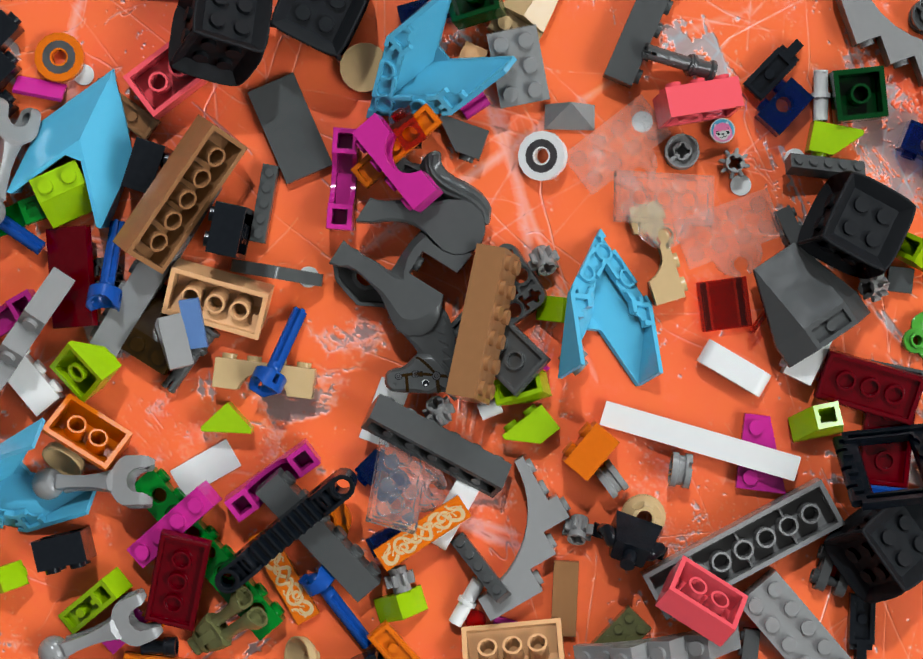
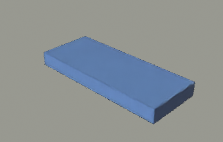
M199 297L179 300L180 312L190 349L208 347Z

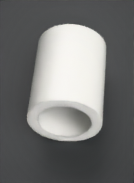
M495 398L490 400L489 405L476 404L482 420L504 412L502 406H496Z

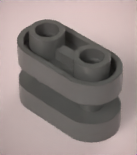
M821 544L817 552L819 562L817 568L812 569L809 582L812 583L813 589L822 592L827 585L831 586V594L842 598L846 593L848 584L838 570L835 577L830 576L834 564L828 556L824 544Z

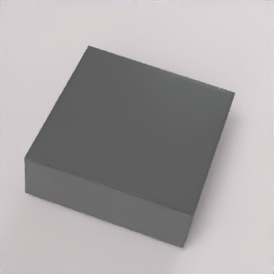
M890 266L887 269V279L890 282L887 291L912 294L915 269Z

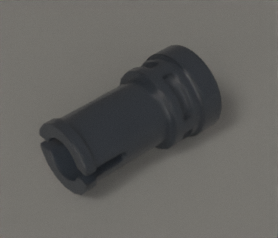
M164 637V639H155L140 646L141 654H163L164 656L177 657L179 651L178 637Z

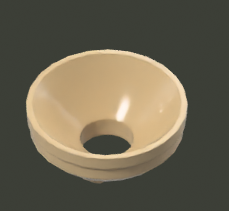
M50 442L42 450V457L45 462L61 474H83L86 467L84 458L59 442Z
M638 494L632 496L624 503L621 512L637 517L641 511H648L652 516L651 522L662 526L663 529L666 513L663 505L657 498L648 494Z
M294 636L288 640L285 646L284 659H320V652L316 650L315 645L307 637Z

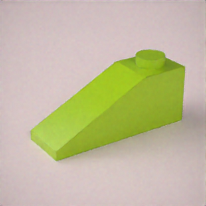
M116 567L62 611L58 617L69 631L75 634L133 587V585L121 570Z

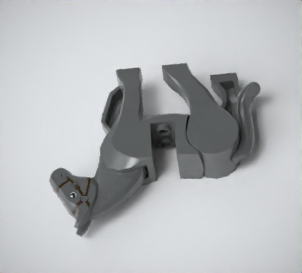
M435 150L428 153L421 164L412 163L405 158L396 164L397 168L403 173H413L420 170L428 173L443 191V194L421 213L413 209L410 211L401 200L383 201L370 197L356 219L358 224L400 222L420 230L403 251L393 269H386L359 250L351 247L344 240L329 262L330 265H333L336 282L357 305L386 309L392 324L408 339L417 351V354L406 365L391 369L385 374V385L392 392L425 394L446 392L456 340L449 316L442 307L444 294L411 273L413 270L418 272L425 261L422 257L425 253L458 274L473 256L477 243L482 244L485 236V226L489 225L491 221L492 207L484 194L474 186L449 173L442 165L441 153ZM357 274H360L370 285L365 286L357 279Z

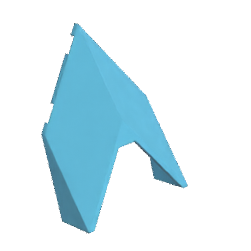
M429 0L386 36L385 48L379 63L371 95L372 100L366 118H369L374 113L389 117H411L425 103L436 114L451 116L504 76L517 59L514 56L450 58L441 48L440 42L451 0Z
M112 69L41 121L38 135L31 141L7 190L8 193H22L25 184L29 182L28 180L35 178L66 155L81 161L96 227L100 229L110 227V222L113 220L124 190V186H121L133 149L121 94L117 86L115 69Z
M599 229L567 294L558 378L562 379L585 365L582 339L586 330L599 332L634 385L641 386L663 373L652 302L647 295L643 296L635 285L637 280L615 249L611 250L604 240L607 236L602 229Z
M44 418L39 419L0 443V528L2 529L6 525L18 527V531L28 533L89 514L97 491H77L71 493H64L62 491L58 497L44 500L39 498L32 489V479L36 473L31 472L22 460L29 450L35 448L45 424Z

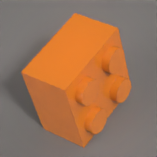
M587 421L578 432L580 435L579 439L575 443L570 441L562 451L564 455L563 461L587 482L620 443L595 421L591 424Z

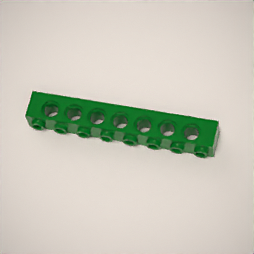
M155 467L153 471L147 472L135 482V488L137 492L153 497V506L147 508V510L159 521L182 501L186 495L179 487L174 488L170 484L169 480L171 478L162 468L158 470ZM157 488L165 490L167 495L165 501H159L155 497ZM200 518L192 526L199 530V537L212 540L211 546L216 551L215 557L208 560L205 577L225 601L229 603L231 593L226 594L219 591L215 586V577L220 566L233 556L235 552L228 544L223 545L218 540V532L211 525L207 527L201 520L202 518ZM233 575L229 577L224 576L229 581L235 580ZM251 578L245 585L253 595V603H261L268 616V624L259 630H251L259 640H262L285 619L283 613L285 611L278 602H272L267 597L268 591L260 582L256 584ZM252 605L237 615L241 617L252 608Z

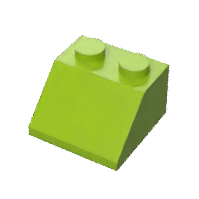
M76 160L28 180L53 229L92 212L84 174Z
M71 340L49 367L78 399L86 402L104 388L122 365L115 355L110 353L104 346Z

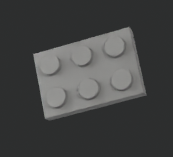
M536 24L486 33L491 57L514 56L517 59L509 71L496 81L501 109L550 99Z

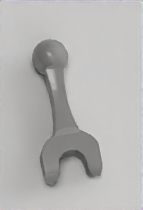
M1 97L0 224L6 216V207L3 202L6 201L7 186L16 156L22 145L33 141L37 137L41 122L39 110L26 108L21 111L16 123L12 124L8 117L9 104Z
M125 455L116 462L111 470L89 475H64L56 469L43 468L34 475L32 489L39 498L44 500L54 499L62 491L64 493L77 491L108 492L123 506L130 509H147L153 506V497L137 492L135 482L142 473L151 472L155 469L156 460L145 455Z
M140 588L123 594L114 605L111 616L96 626L79 633L67 635L65 638L57 635L46 637L38 647L39 659H69L70 655L91 645L119 639L130 646L139 647L157 639L164 630L160 623H143L135 617L134 609L141 606L147 598L145 590Z

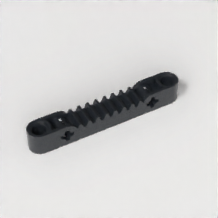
M348 468L336 470L220 566L215 577L217 589L226 594L233 593L256 575L264 565L266 566L271 559H274L286 547H289L293 541L298 540L309 528H312L323 517L328 516L354 493L357 484L356 474ZM344 479L349 482L350 486L342 488L337 484V481ZM231 574L235 580L229 581L223 575Z

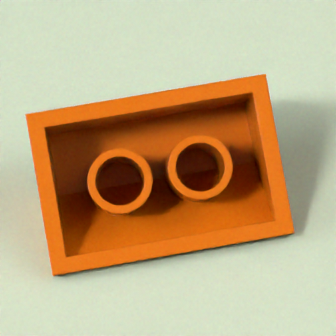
M70 393L48 419L41 431L103 471H107L116 464L128 448L133 435L131 431Z

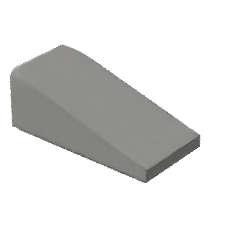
M181 313L157 318L155 328L169 371L194 365Z

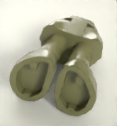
M241 586L231 593L230 601L226 607L218 613H207L192 632V636L187 640L195 654L200 655L203 652L208 653L224 649L231 645L232 638L238 633L247 629L259 630L268 624L266 612L261 607L256 606L249 609L229 626L227 625V620L252 605L254 601L253 595L247 587Z

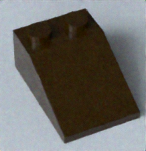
M165 284L121 347V349L163 375L169 374L170 371L157 335L155 322L157 318L168 316L161 313L167 289Z

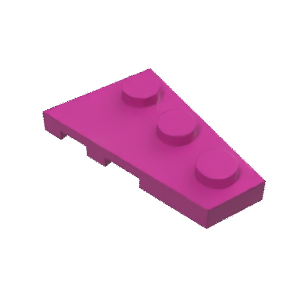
M744 413L741 439L777 450L770 416ZM737 465L735 488L786 494L783 478Z

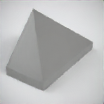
M576 102L545 104L544 130L595 129V105Z

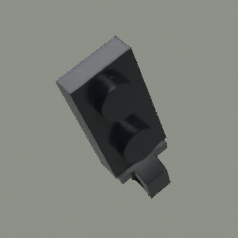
M798 39L788 48L782 44L742 85L761 102L793 69L799 60L795 55L804 45Z
M849 592V649L854 650V659H867V650H872V646L875 645L876 603H866L855 593Z

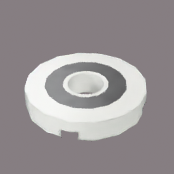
M548 131L531 133L525 137L518 151V161L523 173L529 178L538 181L556 178L566 167L568 159L567 147L555 133ZM541 149H545L548 152V159L544 163L538 160V152Z

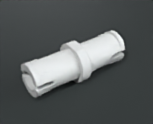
M814 70L813 93H811V99H813V121H828V99L831 98V93L828 92V70Z
M473 576L464 593L458 596V603L449 618V621L458 627H462L471 609H475L477 605L476 600L484 587L477 577Z

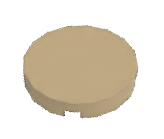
M358 43L352 45L344 52L340 60V73L343 81L349 88L358 93H370L373 91L379 63L383 56L381 48L372 43Z

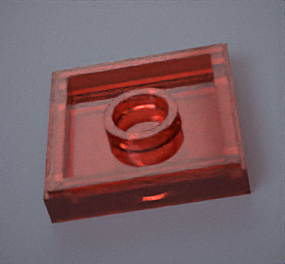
M746 276L695 283L702 332L753 326Z

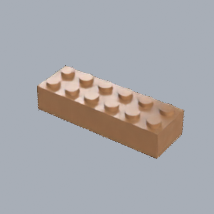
M198 114L112 242L127 254L163 274L248 147Z
M479 243L476 245L445 394L459 400L489 405L490 400L495 395V375H498L501 367L499 360L500 351L504 349L506 343L505 327L510 323L511 319L510 303L516 295L515 279L521 271L520 257L507 248Z

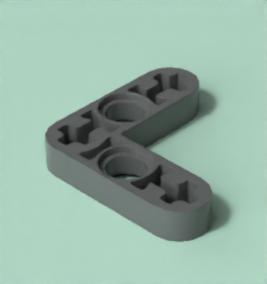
M502 244L499 247L507 248L510 251L513 250L514 254L520 257L521 269H525L528 273V278L523 283H519L515 279L514 285L518 294L515 295L513 301L511 300L510 305L514 303L519 304L521 314L516 318L511 317L510 320L516 325L546 303L547 292L534 272L531 271L519 249L511 244ZM532 290L535 292L540 291L541 295L538 297L540 301H530L527 304L530 309L527 310L526 305L520 298L523 297L524 300H528L532 297Z
M232 259L230 268L232 272L322 287L324 274L236 259Z

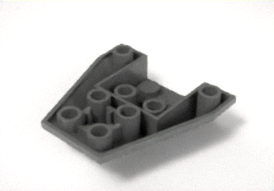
M792 243L753 269L775 348L789 368L835 340L870 313L854 289L796 243Z

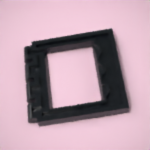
M923 423L841 432V436H836L832 439L852 507H862V511L923 504V487L873 493L859 446L909 441L923 481Z

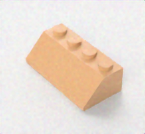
M178 258L171 267L161 313L167 315L181 313L179 300L199 297L205 326L258 340L270 307L275 285Z
M561 618L461 627L463 659H565Z

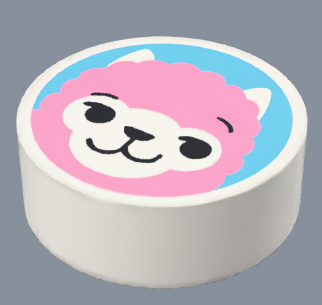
M719 118L709 128L710 137L716 143H727L734 137L735 126L729 119Z

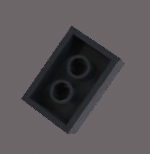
M216 201L215 206L210 207L208 221L212 222L210 231H206L204 234L203 246H206L205 251L245 260L254 211L247 207Z

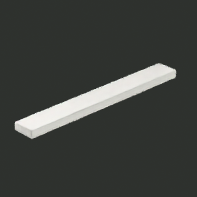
M606 401L599 424L791 481H795L801 457L610 401Z

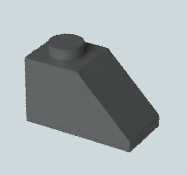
M441 114L442 125L455 153L460 154L459 159L469 163H473L474 160L479 161L489 131L449 116H442Z

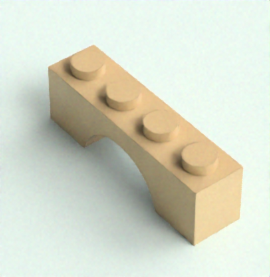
M655 200L625 210L632 235L644 236L651 240L657 247L660 255L658 271L647 282L654 305L658 306L686 297L685 291H688L684 276L679 277L677 270L680 267L679 258L676 252L672 253L669 245L673 243L669 228L664 229L662 220L665 219L662 205H657Z
M223 352L222 357H215L212 387L238 390L244 381L253 374L255 367L267 366L268 362H262V357L247 355V360L237 359L238 354ZM287 360L285 361L280 373L287 379L284 386L286 396L305 399L314 398L317 369L311 368L312 363L297 362V366L287 365Z

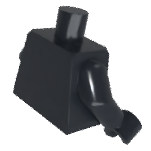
M618 510L611 525L594 523L592 536L604 540L606 546L609 547V556L619 560L620 567L624 570H633L635 566L642 568L646 561L663 560L668 550V547H665L663 543L656 542L662 530V526Z

